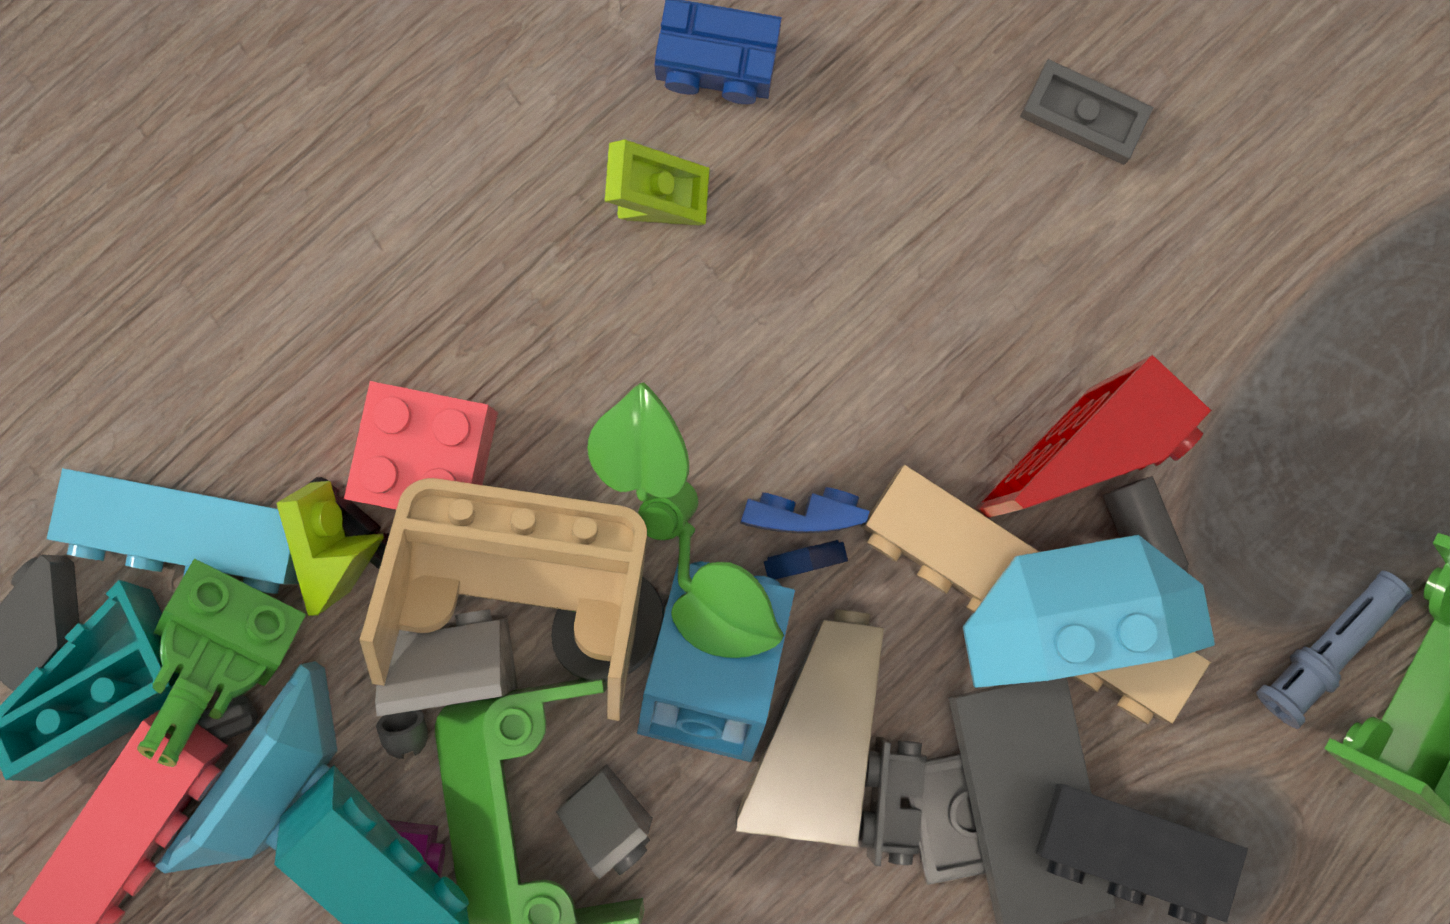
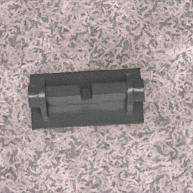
M876 737L875 751H869L865 787H872L870 811H862L858 838L859 847L867 848L866 855L875 866H881L882 852L889 853V863L912 865L913 854H919L922 810L900 807L901 797L923 798L927 756L921 754L922 743L898 741L897 751H890L891 743L883 737Z

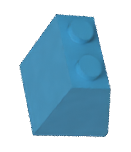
M699 561L690 564L691 579H693L699 568L709 562ZM677 564L643 695L637 734L751 762L766 725L795 590L782 587L778 581L772 578L754 576L770 599L776 622L782 630L784 637L777 646L757 655L741 658L714 656L690 644L681 635L673 622L672 607L677 599L686 593L678 584Z

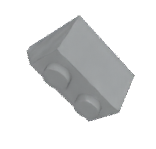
M488 609L456 614V627L439 629L429 633L399 630L385 686L376 685L375 707L377 717L501 697L517 689L508 618L492 621L491 610Z

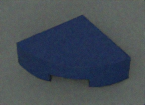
M834 540L767 557L768 560L763 562L767 577L776 580L848 561L844 542Z

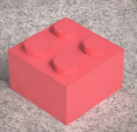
M370 381L344 499L396 510L404 490L414 482L422 479L437 478L483 485L498 412L487 404Z

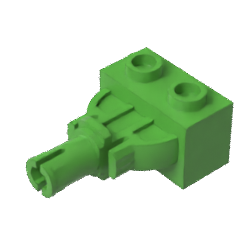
M194 558L165 607L154 631L155 634L161 636L160 658L162 668L155 678L152 688L162 694L175 672L179 674V677L144 740L139 743L137 747L139 753L151 760L165 734L169 733L171 738L157 763L168 767L176 766L184 746L214 692H218L219 696L208 716L213 719H220L223 717L232 699L248 692L257 683L265 686L280 666L306 614Z

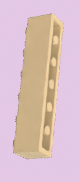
M903 465L896 471L870 511L867 522L861 525V528L872 534L867 541L868 545L895 562L903 554L921 566L917 573L920 579L944 594H947L951 587L957 589L971 599L966 608L972 613L976 611L1015 556L1039 552L906 465ZM1192 652L1173 659L1072 676V678L1096 692L1099 691L1102 684L1121 696L1117 704L1120 709L1147 725L1153 717L1173 724L1211 662Z

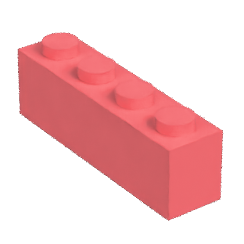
M160 710L143 720L13 912V915L26 924H119L125 915V911L118 907L127 893L135 896L156 870V864L150 859L159 846L167 849L190 818L182 812L191 799L194 798L199 802L216 783L222 770L216 767L215 764L228 745L196 724L179 756L177 765L168 767L157 763L171 738L169 733L165 734L151 760L140 754L137 750L139 743L144 740Z

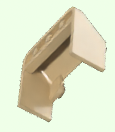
M427 478L414 482L404 490L399 499L360 637V644L372 684L385 686L399 630L429 633L442 628L453 616L459 594L576 612L574 638L579 649L591 658L610 661L607 719L620 721L635 637L646 552L647 528L644 520L634 510L613 504L437 478Z

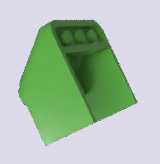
M1438 533L1433 541V545L1445 561L1443 569L1437 567L1431 573L1423 594L1424 599L1429 601V612L1434 621L1382 720L1370 717L1363 724L1357 722L1347 732L1343 744L1330 738L1324 749L1351 772L1426 814L1450 825V537Z
M604 678L587 681L578 679L516 689L501 697L447 705L439 713L435 723V738L456 883L469 901L467 905L469 924H642L645 911L643 898L575 909L571 895L562 885L550 880H537L521 883L503 760L525 756L540 745L547 728L544 702L604 693L608 689V681L605 682Z

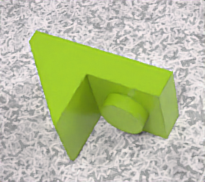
M626 139L611 142L608 149L605 202L618 205V218L626 221L704 225L706 224L710 168Z
M331 481L309 483L276 503L308 616L321 614L351 592L384 538L383 534L345 537L342 526V512L336 503Z

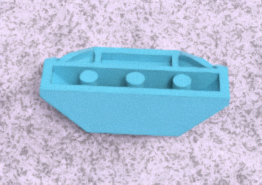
M1139 535L1015 556L976 611L972 613L963 625L972 681L975 688L1049 681L1180 657L1215 645L1203 584Z
M316 661L298 666L290 680L173 843L155 865L157 869L165 874L250 859L269 846L276 850L280 816L330 769L327 764L337 752L327 679L323 666Z

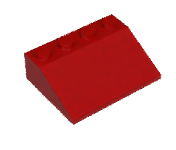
M1151 355L1090 387L984 497L974 510L987 518L1040 504L1122 474L1125 475L1136 469L1140 471L1150 464L1158 466L1169 457L1177 461L1201 439L1204 433L1197 426L1212 410L1155 356Z

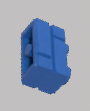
M665 0L661 31L655 55L656 80L665 81V87L668 90L680 94H697L699 87L722 91L724 99L738 104H753L756 102V97L768 99L782 17L685 0Z

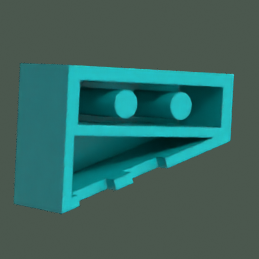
M118 580L106 593L109 598L85 624L78 623L64 637L68 642L43 668L36 667L0 705V769L5 780L43 782L139 727L143 720L161 709L179 674L175 672L162 694L152 688V684L162 668L160 658L161 636L154 633L162 612L151 589Z
M335 765L280 816L274 865L342 924H469L467 912L469 901L459 886L446 876L440 878L424 861L419 851L407 839L399 835Z

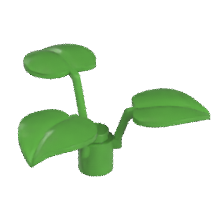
M645 383L636 385L594 425L588 438V457L593 469L607 486L620 492L636 490L637 498L643 502L638 514L645 522L647 536L656 540H669L676 536L679 537L678 584L686 593L681 595L672 607L673 622L681 635L690 644L714 656L727 658L749 657L774 648L782 641L784 634L776 622L767 593L750 572L730 562H712L699 568L693 579H691L690 541L695 533V528L688 521L698 508V496L695 489L687 482L689 475L688 451L674 419L661 400Z

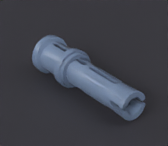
M1382 570L1367 589L1310 648L1303 647L1297 649L1290 655L1291 665L1271 686L1262 685L1256 691L1260 701L1281 721L1295 729H1299L1306 722L1304 714L1324 692L1332 693L1340 686L1341 675L1339 672L1375 636L1392 615L1412 598L1410 588L1392 573Z

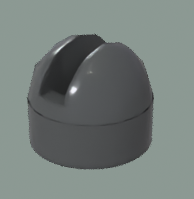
M421 710L384 715L377 722L376 728L381 745L390 756L397 759H404V754L411 751L414 752L415 756L420 754L427 743L428 728Z

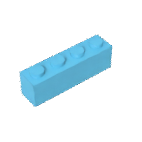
M62 468L47 539L69 543L67 555L104 561L106 551L127 555L125 566L162 572L164 562L184 565V575L195 558L223 573L244 577L243 583L261 592L278 594L280 584H299L279 511L276 508Z

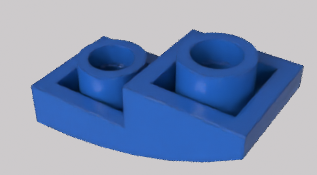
M825 487L823 496L813 493L809 496L804 515L793 513L796 502L762 492L759 502L751 499L747 500L740 524L785 533H823L843 530L866 523L870 511L857 507L858 496L830 487Z

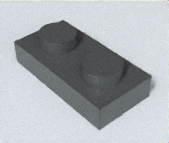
M1048 59L1040 72L1020 117L1125 165L1131 158L1154 107Z

